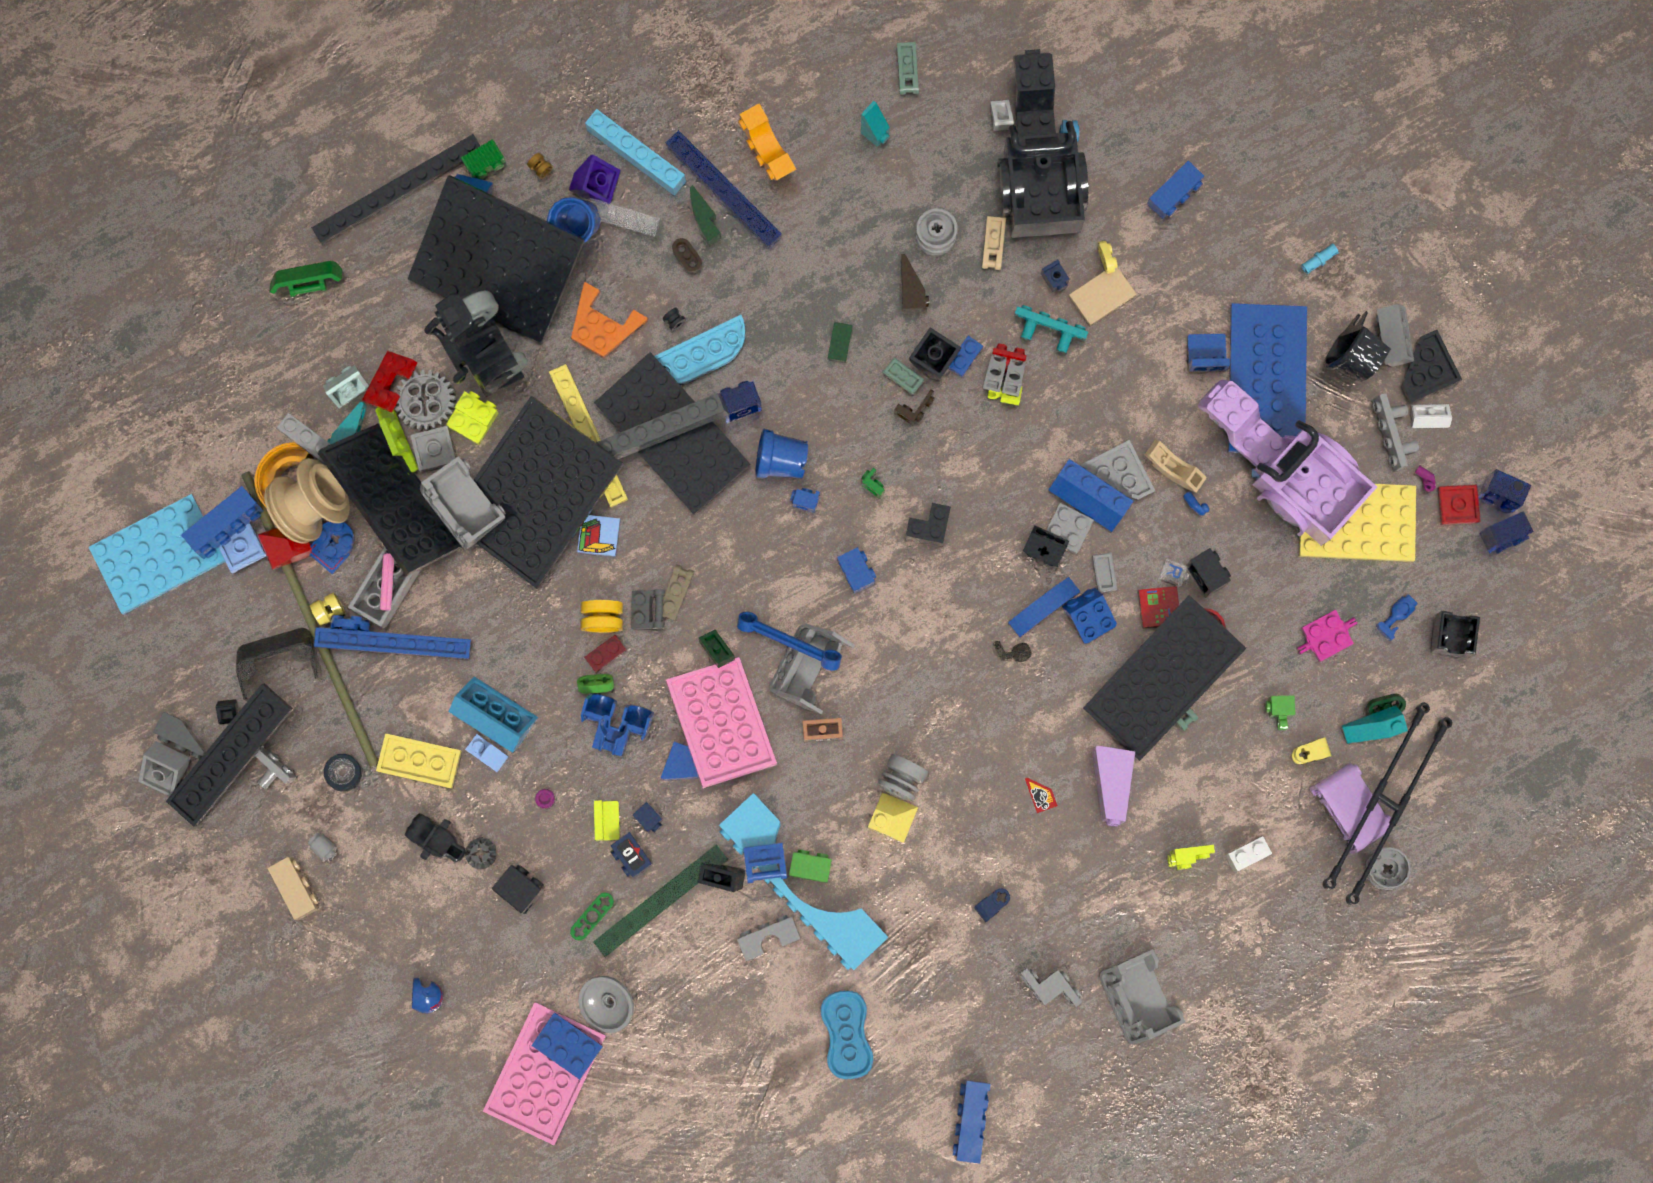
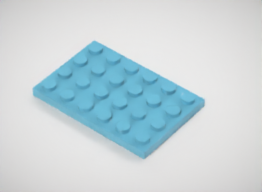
M192 494L89 546L121 614L124 615L225 562L219 547L213 556L202 559L181 536L182 533L204 517Z

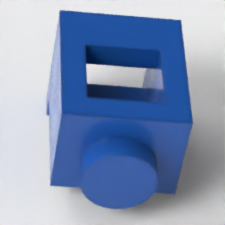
M807 488L793 490L790 501H793V507L815 513L820 492L816 491L813 494V491Z

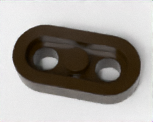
M679 238L675 240L672 250L681 265L689 273L698 272L702 267V260L687 239ZM684 247L685 251L680 252L679 248ZM690 262L696 263L694 267H691L689 264Z

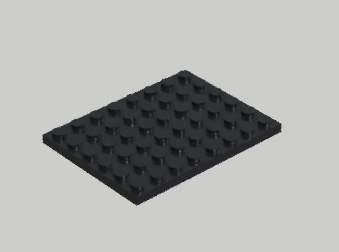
M448 175L409 273L408 280L444 297L451 293H457L461 297L473 291H489L499 306L497 313L492 317L494 321L539 343H543L585 239Z
M530 396L474 478V482L491 504L500 505L506 513L504 515L505 519L476 544L532 586L539 588L624 463L535 397Z

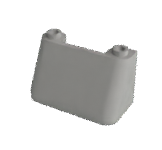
M458 456L421 482L420 492L459 544L467 550L505 519L504 515L506 513L500 505L491 504L470 477L469 464Z
M1153 949L1100 973L1101 983L1127 1041L1133 1045L1150 1040L1186 1023L1181 1009L1176 1006L1169 1007L1153 971L1159 966V958Z

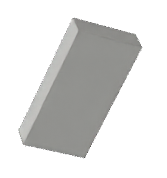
M1112 553L1093 555L1097 590L1100 593L1117 591Z

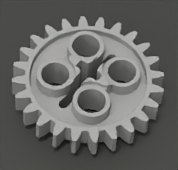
M422 369L421 375L414 371V377H410L408 381L401 380L403 387L397 386L400 391L397 394L400 395V398L396 404L399 406L395 410L396 412H401L398 416L400 419L405 418L403 421L405 424L410 422L412 429L417 425L419 431L424 426L425 430L428 431L429 426L436 429L437 423L443 426L441 420H449L446 415L453 414L450 408H455L456 405L451 401L456 400V397L451 395L455 391L453 388H450L451 383L446 382L445 376L440 378L439 372L433 376L432 370H429L428 374H426ZM423 384H426L425 395L428 398L426 400L427 416H424L425 406L422 402L424 400ZM432 387H438L437 393L430 394L429 392ZM414 388H419L417 395H411V391ZM439 405L437 412L433 413L430 411L432 406ZM414 407H420L419 413L412 414Z

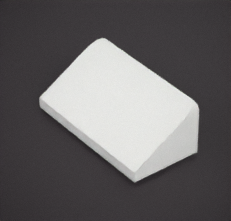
M1449 404L1411 405L1412 427H1450L1452 415Z

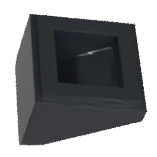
M236 699L218 701L215 706L219 724L230 723L238 714Z

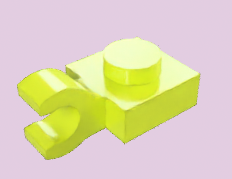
M1022 386L1019 397L1002 393L1003 387L1000 388V392L988 391V398L990 399L1001 397L1000 402L1019 406Z

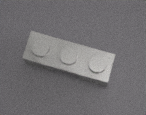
M785 915L777 918V923L769 925L768 922L758 926L759 930L751 933V930L741 933V938L737 939L745 961L747 962L764 955L762 941L768 935L777 936L782 946L800 940L792 917L788 918Z

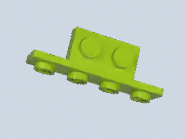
M376 408L375 412L392 455L402 456L410 471L416 472L418 470L417 463L395 410L391 413Z

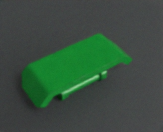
M325 261L278 270L273 275L269 292L275 294L279 287L288 286L291 297L320 290L327 291L324 279L332 278L339 282L342 279V268L334 261ZM319 280V283L294 287L295 284Z

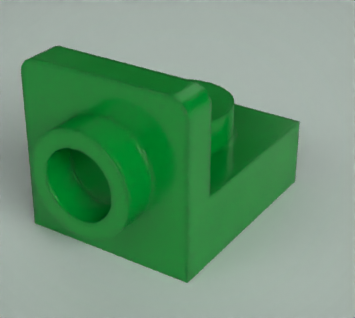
M873 467L871 471L867 470L862 476V487L878 499H881L885 489L881 482L876 479L872 480L876 474V469Z

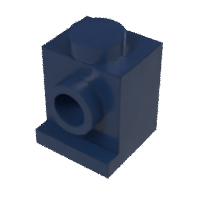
M1058 259L1041 270V275L1052 292L1056 290L1061 291L1068 286L1070 278ZM1058 273L1060 278H1055L1053 275Z

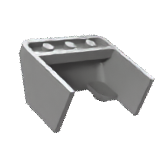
M806 623L800 625L794 635L795 638L823 651L836 650L840 652L842 645L851 648L855 647V644L833 631ZM788 647L770 683V691L804 709L822 714L823 710L814 706L816 694L810 690L822 667L821 661Z

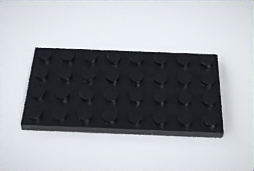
M649 352L594 403L620 432H623L692 404L695 401L654 355ZM713 421L638 451L693 515H696L751 465Z
M378 423L318 451L317 454L406 576L463 548L421 494V481L414 472L410 471L404 458L392 455L382 428Z
M1188 595L1083 709L1127 750L1135 751V757L1140 761L1245 651L1246 647L1197 601Z

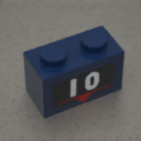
M630 832L610 845L613 849L610 853L616 861L621 860L624 865L621 868L627 877L631 875L635 878L653 865Z

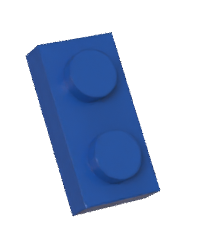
M970 336L966 337L960 346L962 349L948 368L960 377L964 376L983 349V345Z

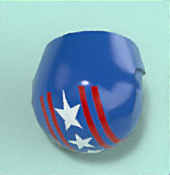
M413 978L412 1009L426 1014L436 1011L443 1002L441 987L431 981L430 986L424 988L419 978Z

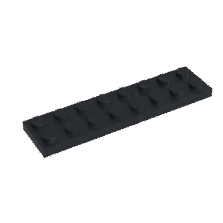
M265 683L261 684L166 802L193 827L197 826L293 708Z

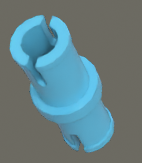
M1332 243L1320 253L1316 252L1314 257L1301 264L1303 271L1308 275L1320 265H1325L1326 261L1339 254L1337 247Z

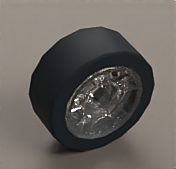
M337 754L331 757L323 769L327 784L340 792L354 789L362 777V768L359 762L347 754ZM340 769L346 770L344 776H340Z

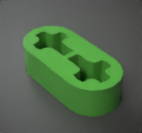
M610 674L585 675L577 679L578 691L583 694L609 692L614 688V680Z

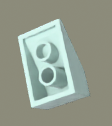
M355 365L346 367L342 370V374L337 377H331L323 385L326 394L338 408L365 392L369 387Z

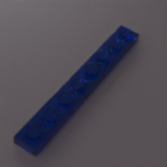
M679 130L665 142L666 146L768 248L782 236V233Z

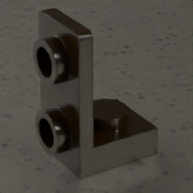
M930 390L915 413L912 412L913 410L905 404L902 406L898 403L894 409V414L912 426L915 422L919 423L925 414L923 410L926 406L930 407L935 399L933 397L934 391Z

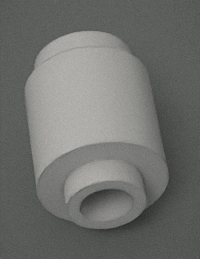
M316 833L308 841L310 849L322 861H330L337 854V847L324 834Z

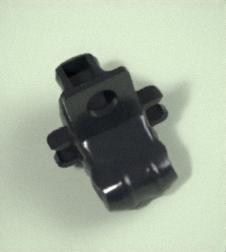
M419 813L412 819V823L406 829L404 836L424 849L420 855L424 860H427L431 854L440 859L448 858L455 863H459L466 853L465 848L457 842L455 835L447 830L450 825V821L444 819L439 825L437 822Z

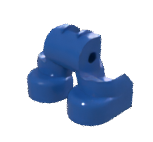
M589 694L583 704L581 722L584 720L599 722L592 748L599 749L601 752L605 749L611 751L612 755L622 756L626 749L630 732L642 736V741L646 738L654 717L653 711L636 705H626L622 716V723L617 728L611 726V717L614 715L617 701L605 695Z

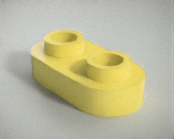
M1106 240L1097 243L1098 252L1106 274L1114 273L1115 268H1117V260L1111 255V244H1107Z

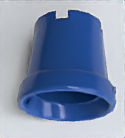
M569 197L562 198L554 203L549 210L547 221L585 239L584 243H586L599 229L601 218L597 212V207L591 202Z
M764 428L761 432L757 452L756 478L766 479L768 476L802 479L805 472L802 467L807 462L808 441L774 434V431Z

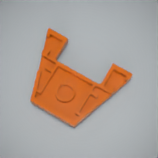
M585 282L571 339L605 358L629 335H632L635 330L644 325L648 318L633 310L624 325L615 322L591 308L600 290Z

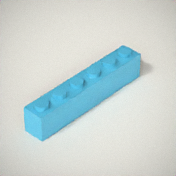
M598 109L585 122L588 132L674 196L685 184V174Z

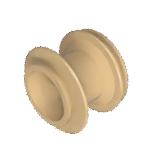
M308 458L299 463L297 467V482L288 477L280 476L272 480L271 484L265 489L264 500L269 516L286 537L297 543L304 544L318 539L323 528L322 518L339 524L347 520L349 516L350 504L348 495L328 467L315 459Z

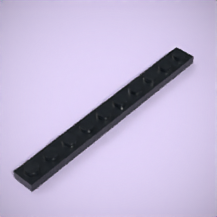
M474 134L468 136L311 227L322 245L463 164L461 157L480 147V144Z

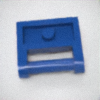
M783 843L743 848L748 884L754 883L757 880L780 877L781 879H787ZM779 864L780 870L752 872V867Z

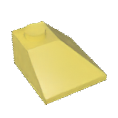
M882 792L868 829L904 843L918 807Z

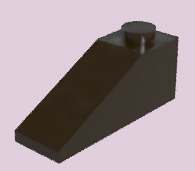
M901 254L903 314L925 313L926 307H929V296H925V288L906 254Z

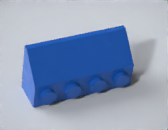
M1070 458L1048 489L1111 532L1133 503L1131 498Z

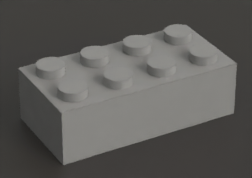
M386 547L382 550L348 606L351 611L384 630L421 571L420 569L406 576L394 560L391 610H381L383 555L389 554Z

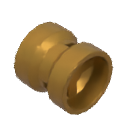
M540 152L532 156L527 163V166L534 170L540 179L545 178L553 169V165L550 162H546Z

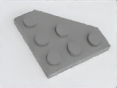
M1130 440L1080 465L1126 496L1139 500L1155 491Z

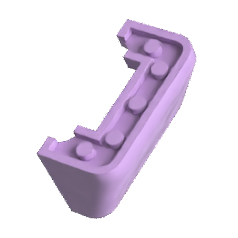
M1351 763L1343 766L1309 788L1314 796L1317 795L1319 798H1322L1319 800L1320 803L1325 805L1343 833V839L1349 841L1372 797V793L1360 776L1362 773L1359 767ZM1378 802L1374 810L1370 812L1350 850L1351 854L1361 851L1382 837L1386 832L1391 817L1388 814L1385 815Z

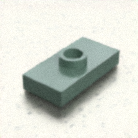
M895 357L883 371L884 375L911 395L915 394L925 380Z

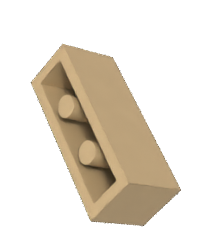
M287 857L267 868L294 920H300L319 909L317 906L319 901L314 893L311 894L309 891V881L305 876L302 877L299 872L301 867L296 859L293 860V858Z

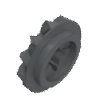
M477 838L466 847V860L473 868H488L496 859V848L490 840ZM479 845L482 851H489V853L483 855L482 862L479 856L473 855L478 852Z

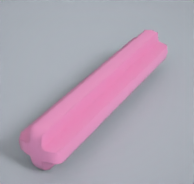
M390 553L383 555L380 609L384 611L391 610L394 558Z

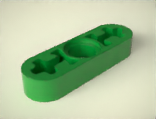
M601 893L571 927L570 934L572 938L581 941L588 937L614 906V898L611 894ZM602 897H609L608 902L610 905H604L601 910H604V913L601 914L598 909L594 908V905L596 904L599 907L602 904L600 899ZM590 911H595L598 914V919L595 922H589L587 919V914ZM584 919L585 923L591 925V928L588 929L586 926L583 929L584 935L576 936L575 928H581L584 925L581 921Z

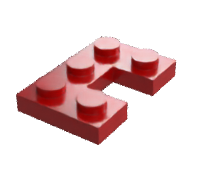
M387 351L362 401L392 413L400 398V395L389 391L395 376L398 375L410 379L418 362Z

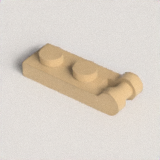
M987 216L982 262L983 269L991 267L995 268V270H1001L1006 218ZM989 255H995L996 260H989Z

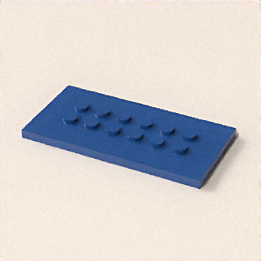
M1232 303L1230 313L1229 381L1237 384L1258 403L1260 418L1282 438L1285 435L1296 436L1301 431L1295 427L1296 422L1300 420L1306 423L1307 306ZM1228 439V452L1240 453L1230 444Z

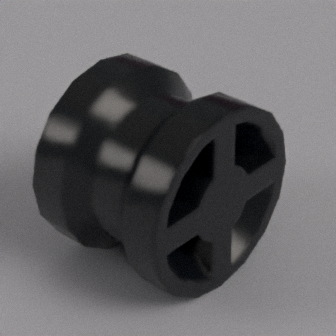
M675 307L668 311L662 320L669 324L671 331H675L684 324L686 318L681 316L679 310Z

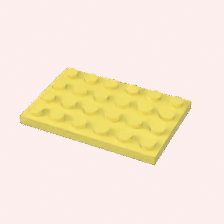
M1375 484L1377 488L1331 540L1321 546L1304 532L1299 537V557L1414 562L1416 486Z

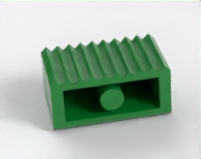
M493 139L461 157L471 177L481 180L488 176L487 173L492 170L498 171L503 168L504 163H506L504 156Z

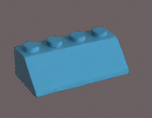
M473 677L455 695L448 711L512 753L524 741L538 719L536 715L476 677Z

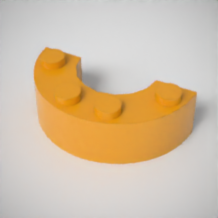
M757 104L742 112L738 124L745 131L748 137L746 143L750 150L754 149L757 154L755 159L760 167L764 166L769 179L777 181L795 171L796 167L788 153L782 149L775 138L769 120L761 105Z
M295 442L284 443L274 447L264 455L257 466L254 480L255 490L259 500L265 507V489L271 484L272 480L280 477L285 470L298 466L302 460L313 459L311 454Z

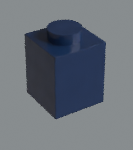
M647 802L633 814L634 818L648 833L651 831L655 833L663 826L661 824L663 819Z

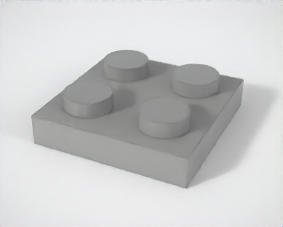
M448 426L411 435L420 472L444 467L456 458Z
M1060 503L1046 531L1068 540L1069 543L1066 550L1077 555L1094 519Z

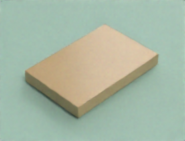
M1117 267L1114 273L1106 274L1104 271L1069 294V298L1088 325L1092 326L1136 297L1137 294Z

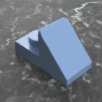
M476 734L465 749L496 772L500 770L508 759L506 754L478 734Z

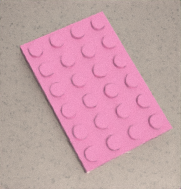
M739 657L720 668L712 665L666 679V684L702 788L777 765Z
M534 1002L483 1112L555 1145L594 1061L581 1080H579L531 1045L554 1013L601 1045L606 1035Z

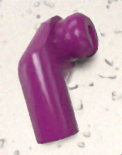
M1419 465L1415 474L1422 478L1424 489L1427 492H1431L1436 488L1435 476Z

